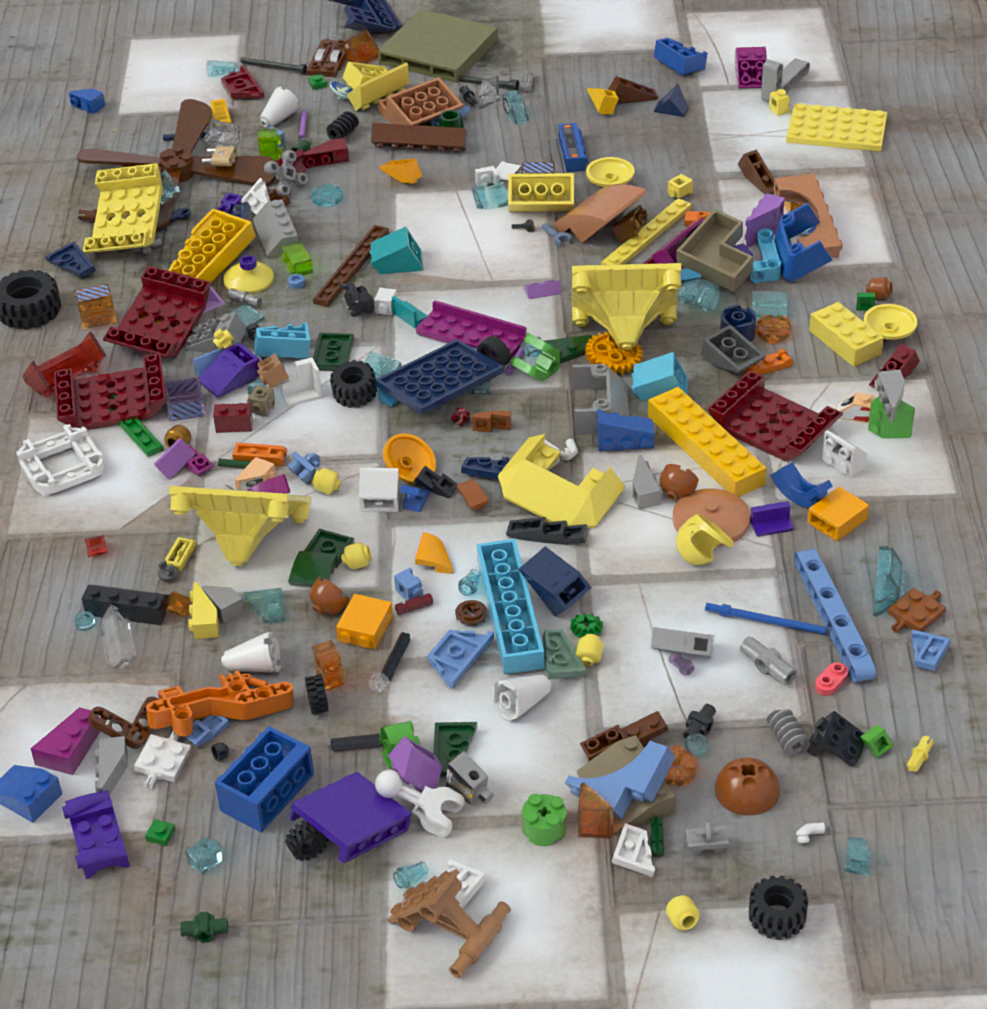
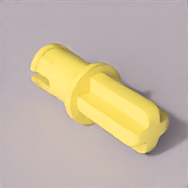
M923 736L918 746L913 748L912 756L906 764L910 772H917L923 761L928 759V753L934 745L933 739L927 744L929 736Z

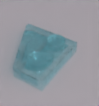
M282 588L243 592L244 600L252 605L254 612L260 615L261 620L265 624L285 621Z

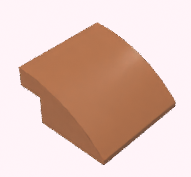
M439 77L378 101L379 113L390 123L401 125H419L439 117L443 111L458 110L464 107L462 102Z
M625 184L606 186L592 194L553 224L559 232H565L570 228L580 242L583 243L645 195L647 191L637 186Z

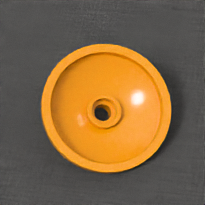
M406 433L396 434L389 438L384 445V463L387 468H398L400 480L417 484L414 480L424 466H427L433 472L435 471V455L429 445L419 437Z

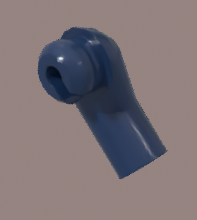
M189 208L177 209L173 212L169 223L177 219L189 218L191 210Z

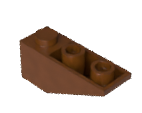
M641 204L618 220L612 227L619 243L636 236L647 221V211L642 208Z

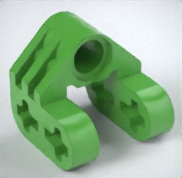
M527 333L524 341L540 349L542 353L538 356L535 366L516 356L511 364L543 382L558 371L560 367V350Z

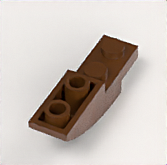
M656 711L622 729L619 725H616L581 742L580 745L588 760L591 761L614 743L635 735L645 748L650 739L668 731V727L659 711Z

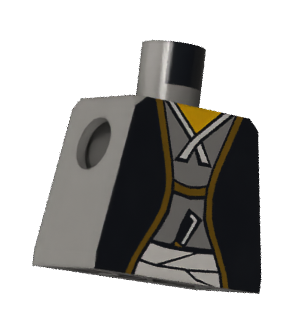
M464 751L448 764L445 787L461 794L468 804H473L478 799L487 804L493 798L494 794L487 789L488 775Z

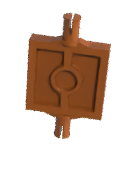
M913 587L888 608L887 614L897 620L891 626L892 630L897 633L903 627L923 632L946 612V607L936 601L942 596L941 592L935 590L931 595L927 596Z

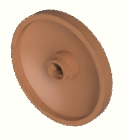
M707 488L695 490L693 494L681 497L673 509V525L677 532L690 517L697 513L713 522L734 542L741 539L750 526V510L747 504L739 496L721 489ZM721 543V544L717 545L716 547L725 546V545H724L723 543Z

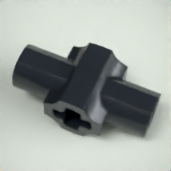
M707 703L699 712L691 711L686 721L687 729L683 733V737L687 741L692 743L695 742L700 734L704 736L709 734L713 725V716L716 713L715 707Z

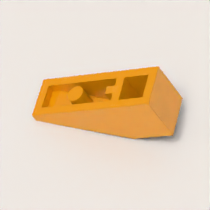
M416 158L391 160L379 166L380 170L401 183L414 184L418 181V178L422 177Z

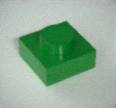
M314 75L308 78L312 90L327 87V82L323 75Z
M857 292L856 311H868L874 307L875 293Z
M154 819L145 835L146 841L167 846L176 830L175 825Z

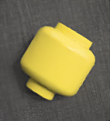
M323 467L320 471L317 470L315 472L312 484H314L316 491L331 495L334 490L338 491L341 480H338L339 474Z
M362 542L346 546L344 554L341 555L343 564L345 566L348 565L351 570L366 567L369 561L372 560L369 546L364 545Z
M586 634L578 641L576 655L585 666L597 664L602 659L604 643L597 635Z
M677 896L666 907L668 919L678 930L691 929L699 920L700 912L693 900L688 896Z

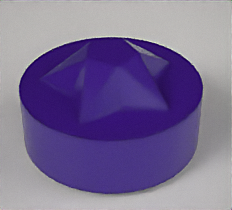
M246 255L239 260L240 268L243 270H252L257 266L254 256Z

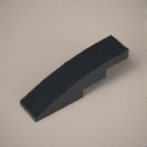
M546 517L510 520L506 535L512 538L541 543H586L589 528L587 524L569 526L566 520L548 522Z

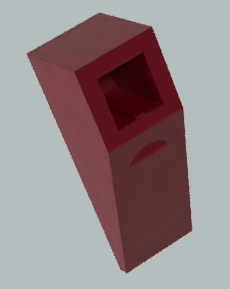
M345 138L329 140L304 152L301 158L305 168L349 161L348 146Z
M901 343L879 372L901 370L903 378H906L920 360L915 350ZM878 373L869 383V386L873 387L874 389L875 380H877Z

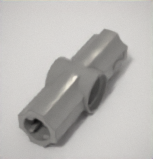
M750 636L745 638L740 645V651L754 661L756 668L761 673L766 674L768 672L787 686L797 676V670L783 661L781 654L775 648L771 647L768 649Z

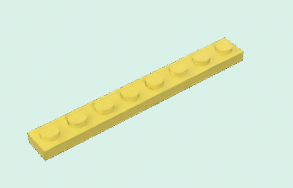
M676 199L646 224L636 236L629 238L605 258L601 265H625L684 216L686 211H690L691 203L682 199Z

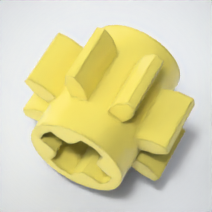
M219 329L214 333L216 338L213 339V342L220 350L233 345L232 341L235 338L227 329L224 331Z

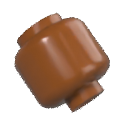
M887 277L872 278L869 284L866 285V293H875V300L888 299L893 292L892 282Z

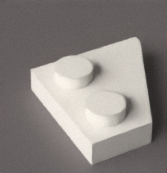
M625 823L611 863L653 877L655 867L652 866V854L647 843L648 836L646 830Z
M449 860L448 872L454 869L460 872L457 878L460 880L462 888L455 898L460 902L459 906L463 909L487 880L486 875L481 871Z

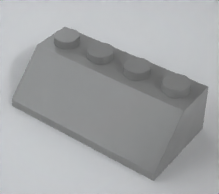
M283 200L267 202L252 219L267 258L300 252L298 235Z

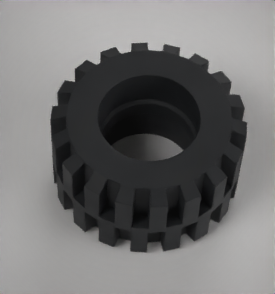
M361 360L345 361L344 364H339L338 368L333 369V373L330 375V383L334 399H336L337 403H341L342 406L347 405L349 408H352V406L357 408L359 405L364 406L367 402H371L372 398L376 396L378 388L375 386V372L367 362L364 363Z
M775 875L770 876V879H761V883L757 882L754 885V889H751L748 913L752 927L758 929V933L761 935L767 934V938L777 937L776 940H782V937L788 939L791 938L792 934L795 936L799 934L800 929L803 930L808 910L807 892L805 889H802V885L800 883L795 884L792 878L785 879V876L776 878ZM781 905L786 907L787 909L776 910L769 906Z

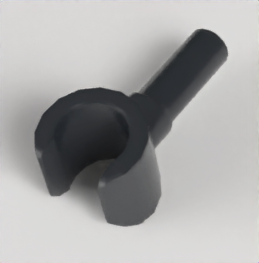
M531 219L526 220L522 224H512V228H526L528 232L535 231L534 222Z

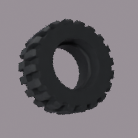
M20 270L17 273H10L9 276H4L1 279L0 321L10 328L14 327L15 329L25 328V330L32 327L37 328L42 324H47L49 320L52 321L60 311L61 300L57 283L46 272Z

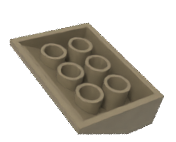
M636 735L618 741L578 769L577 774L580 778H596L616 772L632 762L644 750V747ZM664 780L652 803L646 800L640 802L633 798L622 819L617 817L611 819L604 815L603 817L614 835L622 833L625 823L639 827L650 823L652 817L663 818L674 814L675 795Z

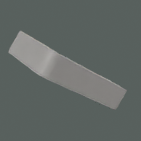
M795 58L783 69L782 63L767 59L763 66L761 98L770 102L771 92L779 89L785 90L786 94L790 92L807 75L810 63Z

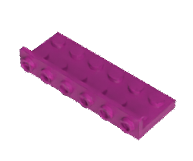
M436 300L432 303L433 310L416 327V334L446 343L458 339L476 349L478 344L487 337L495 336L506 344L510 351L511 359L517 353L527 335V328L525 326ZM490 349L493 356L497 358L496 354Z

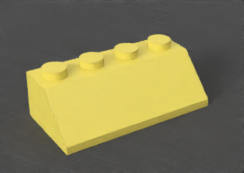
M407 62L358 85L347 94L355 111L359 109L362 111L370 107V104L376 105L382 98H387V96L393 95L395 92L398 93L406 90L405 87L409 84Z
M574 173L508 174L509 212L571 211L574 209Z

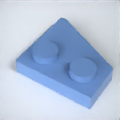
M912 630L915 667L935 671L951 645L950 638Z

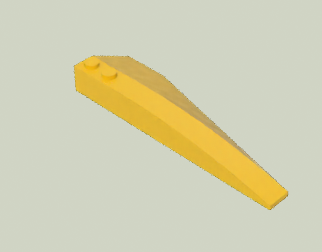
M212 209L192 229L191 237L186 239L185 247L179 251L177 260L173 261L168 271L213 282L256 237L252 222Z

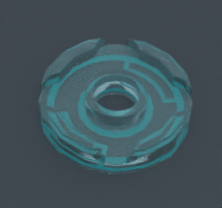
M324 184L320 188L317 186L311 192L312 202L321 207L337 205L343 199V191L334 184Z

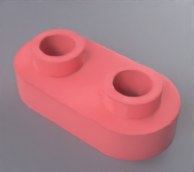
M842 663L830 664L816 679L815 690L817 693L823 696L834 694L848 678L847 666Z

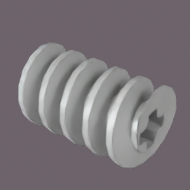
M790 709L775 710L767 716V723L777 737L784 753L787 756L798 754L807 743L808 737L804 734L796 717L793 716V712Z

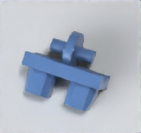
M295 451L291 454L294 460L288 465V468L294 475H297L303 469L298 476L307 484L315 475V467L318 468L320 466V456L316 453L306 454L305 460Z

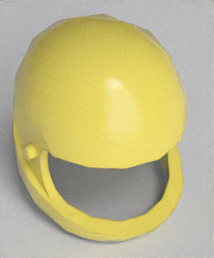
M699 513L690 517L680 527L676 535L677 551L686 562L696 566L712 562L714 560L713 549L717 545L723 543L729 548H732L734 545V541L724 531Z

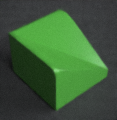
M879 725L874 726L861 736L863 742L875 758H878L894 746L885 729Z

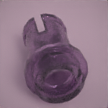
M677 651L669 656L668 661L677 667L682 675H690L693 672L694 665L691 660H686Z

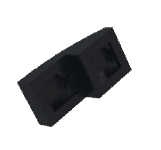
M427 466L421 469L414 480L423 488L446 498L452 495L456 485H458L444 473L439 476Z

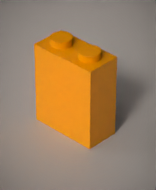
M839 486L808 509L807 523L835 541H839L868 519L869 504Z
M354 594L336 626L338 641L376 650L393 617L392 602Z

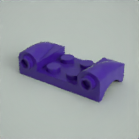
M109 791L82 795L65 801L66 806L62 807L65 819H70L79 852L75 859L78 869L83 868L85 878H91L97 871L106 867H129L127 853Z

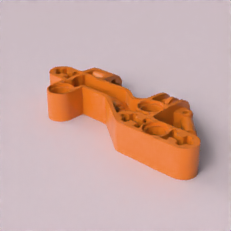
M237 670L234 671V675L231 673H227L226 677L223 674L219 675L221 688L205 687L183 693L179 685L158 691L159 700L152 701L146 706L148 726L152 729L172 726L178 736H188L194 731L193 720L206 716H224L225 718L249 720L287 710L294 705L293 685L289 682L268 684V681L253 678L250 674H240ZM249 686H255V687H258V688L249 689L248 687H249Z

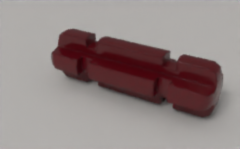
M430 593L422 595V598L418 596L404 601V604L403 602L395 604V611L397 615H402L406 613L405 611L411 612L423 608V605H432L433 597Z

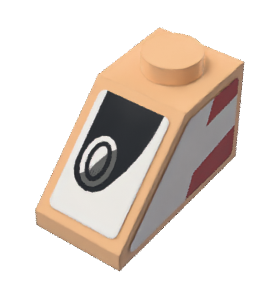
M857 392L837 403L836 410L843 412V416L839 419L869 423L871 401L875 399V395Z
M255 457L236 477V490L247 491V489L261 482L276 477L274 463Z

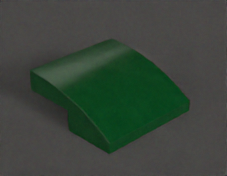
M299 551L293 563L288 583L290 585L312 587L318 577H321V581L324 579L330 580L331 574H334L337 554Z

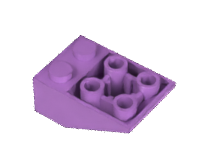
M766 193L759 200L757 207L753 208L750 217H747L745 222L747 231L744 239L746 240L747 248L758 243V231L760 229H770L773 232V236L776 235L779 221L784 215V197Z

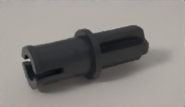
M462 86L460 93L464 101L468 102L471 106L477 104L473 91L469 90L468 86Z

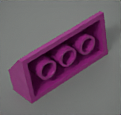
M700 218L688 225L652 254L651 257L656 264L677 263L676 251L704 219Z

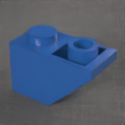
M91 88L69 92L70 103L73 107L94 114L106 106L104 94L98 90Z

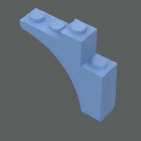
M649 741L644 750L632 762L620 770L596 778H578L568 775L565 784L571 789L570 793L579 798L586 796L588 800L595 803L602 810L601 813L611 819L613 817L622 819L633 798L640 802H643V800L653 802L676 756L667 746Z

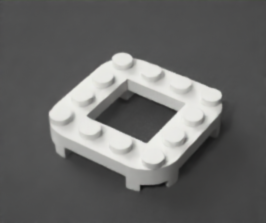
M70 424L63 426L64 432L35 443H31L27 439L22 442L23 446L19 451H16L21 469L33 488L40 492L42 496H49L52 493L65 490L104 474L102 452L98 451L88 436L85 427L80 429L71 428ZM73 448L82 461V464L51 475L49 470L46 471L40 459Z

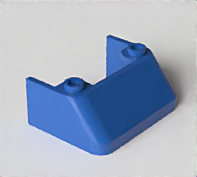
M808 203L781 217L774 239L778 257L781 261V272L787 282H793L833 261L820 240L806 248L802 243L792 245L791 238L820 223V220Z

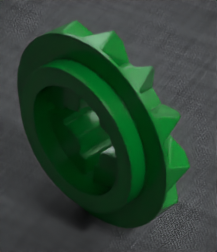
M584 612L582 616L576 614V617L571 619L570 629L579 638L586 634L598 636L602 632L603 622L600 621L599 616H594L593 613L586 615Z

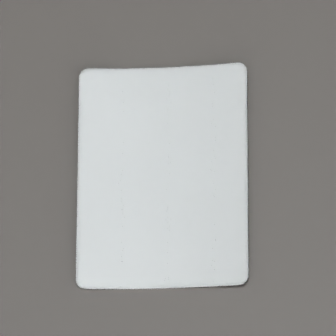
M502 161L495 170L500 173L502 180H508V174H514L521 165Z

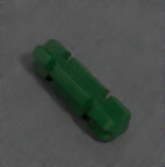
M661 817L651 818L652 855L655 857L664 855L663 819Z

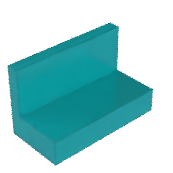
M395 295L392 296L393 314L413 328H416L427 317L426 314L409 302H403Z

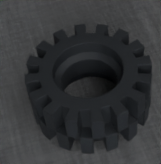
M322 674L305 677L311 714L328 712V701Z
M305 820L301 821V825H298V823L294 825L295 829L291 828L289 830L290 834L286 835L287 840H285L287 847L295 859L304 861V859L308 861L311 856L313 858L317 857L316 854L318 852L321 854L323 852L322 848L326 849V843H329V839Z

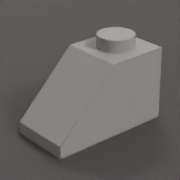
M205 585L201 587L217 608L218 618L223 623L244 613V599L240 593L237 594L231 587Z

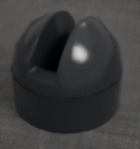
M223 742L213 744L211 751L214 759L219 761L226 758L229 754L228 745Z

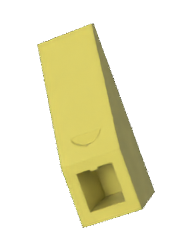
M194 582L193 591H190V601L193 605H189L190 617H192V619H189V631H193L194 639L219 637L217 608L198 583Z

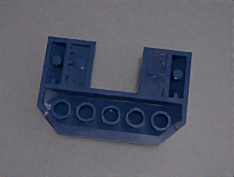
M328 0L346 5L344 11L348 19L344 28L374 34L394 31L402 26L386 0Z

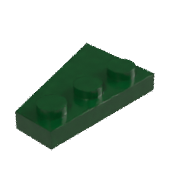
M435 722L434 754L442 765L440 777H447L448 764L463 751L467 752L478 728L477 722Z

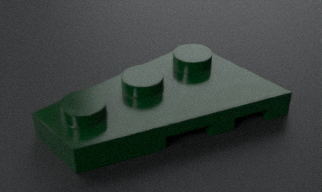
M583 335L545 340L544 342L560 350L561 364L585 355L586 343H588L589 339H592V336Z

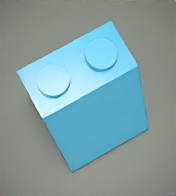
M674 352L634 365V373H632L633 385H631L634 395H637L640 401H648L676 387H679L688 395V377Z

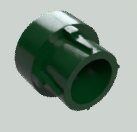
M456 110L443 111L440 114L438 127L464 128L462 114Z

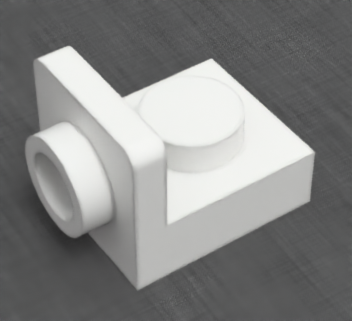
M494 166L475 170L477 186L493 183L495 188L499 187L500 173L495 170Z

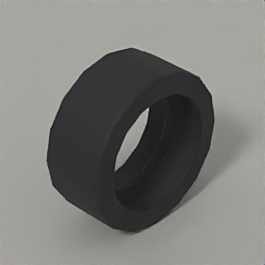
M495 336L487 337L477 346V351L504 367L511 360L508 347L501 339ZM490 349L496 354L497 358L493 356Z

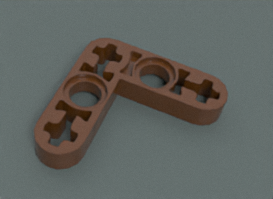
M154 696L146 698L133 723L103 707H94L90 711L87 720L92 727L112 738L125 736L126 745L130 748L138 749L143 745L152 729L149 726H142L139 723V719L147 720V704L159 699ZM97 715L100 716V720L96 719ZM112 724L120 725L122 731H115L112 728ZM138 731L140 732V734L136 741L133 738L136 732Z

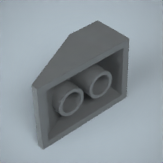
M731 325L703 339L701 355L712 365L736 373H740L766 358L764 353Z

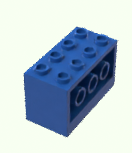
M268 726L244 750L243 754L231 763L228 770L217 778L215 787L220 811L262 833L314 776L311 747Z

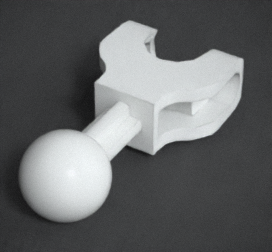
M394 770L382 771L375 780V788L381 796L393 798L398 795L415 804L412 813L419 817L426 831L443 838L450 835L452 822L441 811L459 812L465 803L464 797L448 787L431 789L427 786L420 793L404 785L401 775Z

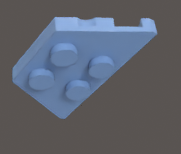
M449 630L427 655L428 662L446 684L453 688L494 639V632L488 631L487 635L475 634V631Z

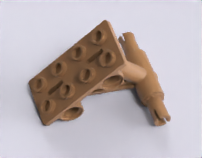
M454 869L450 872L444 871L439 877L433 876L426 883L422 881L415 888L413 886L408 888L403 894L404 899L401 903L398 902L390 910L391 915L387 921L390 924L396 922L404 930L412 932L420 921L425 919L465 939L466 942L459 950V957L449 968L450 973L454 977L460 978L470 964L476 963L483 951L491 944L495 935L501 930V923L508 913L511 912V908L507 903L500 901L493 912L486 915L477 924L459 906L460 902L455 898L461 890L462 884L457 878L460 872Z

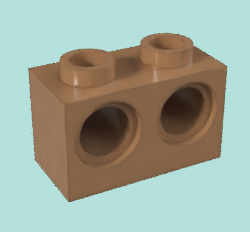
M276 353L257 363L259 367L257 372L264 385L268 384L270 388H273L289 379Z

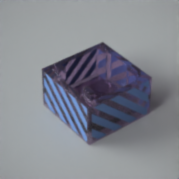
M200 377L164 382L170 422L206 416Z

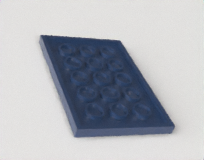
M456 339L375 379V386L423 415L504 373V366Z

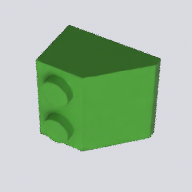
M878 396L871 401L868 430L881 438H910L912 436L915 407L901 400L894 421L890 422L888 415L884 413V404L880 402Z

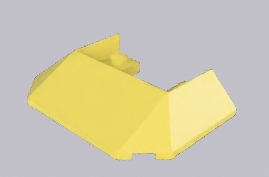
M545 434L529 437L498 475L504 499L539 517H546L549 522L566 520L569 526L587 524L588 528L596 527L625 490V485L612 468L609 467L605 473L592 468L580 485L577 486L549 471L560 457L561 451L545 444Z

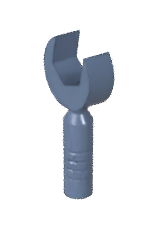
M546 223L542 225L541 228L554 237L556 246L561 247V241H568L571 244L570 234L566 232L558 233Z

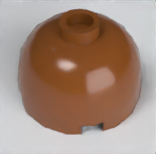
M667 464L660 476L662 490L671 500L693 494L699 482L696 474L689 469H686V472L681 470V466L677 464Z
M321 577L317 578L309 592L310 601L314 604L312 608L320 615L323 612L328 615H335L341 612L350 600L348 596L345 598L341 596L343 591L327 579L321 581Z

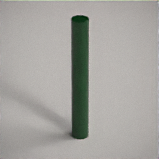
M219 458L218 466L246 468L252 461Z

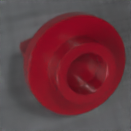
M457 407L455 409L457 413L451 416V420L454 423L460 419L457 422L460 427L465 425L466 420H471L469 417L470 413L464 407L461 409Z

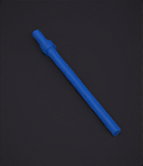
M706 603L705 606L706 611L720 613V616L729 617L730 615L822 635L826 634L827 627L736 609L727 604Z

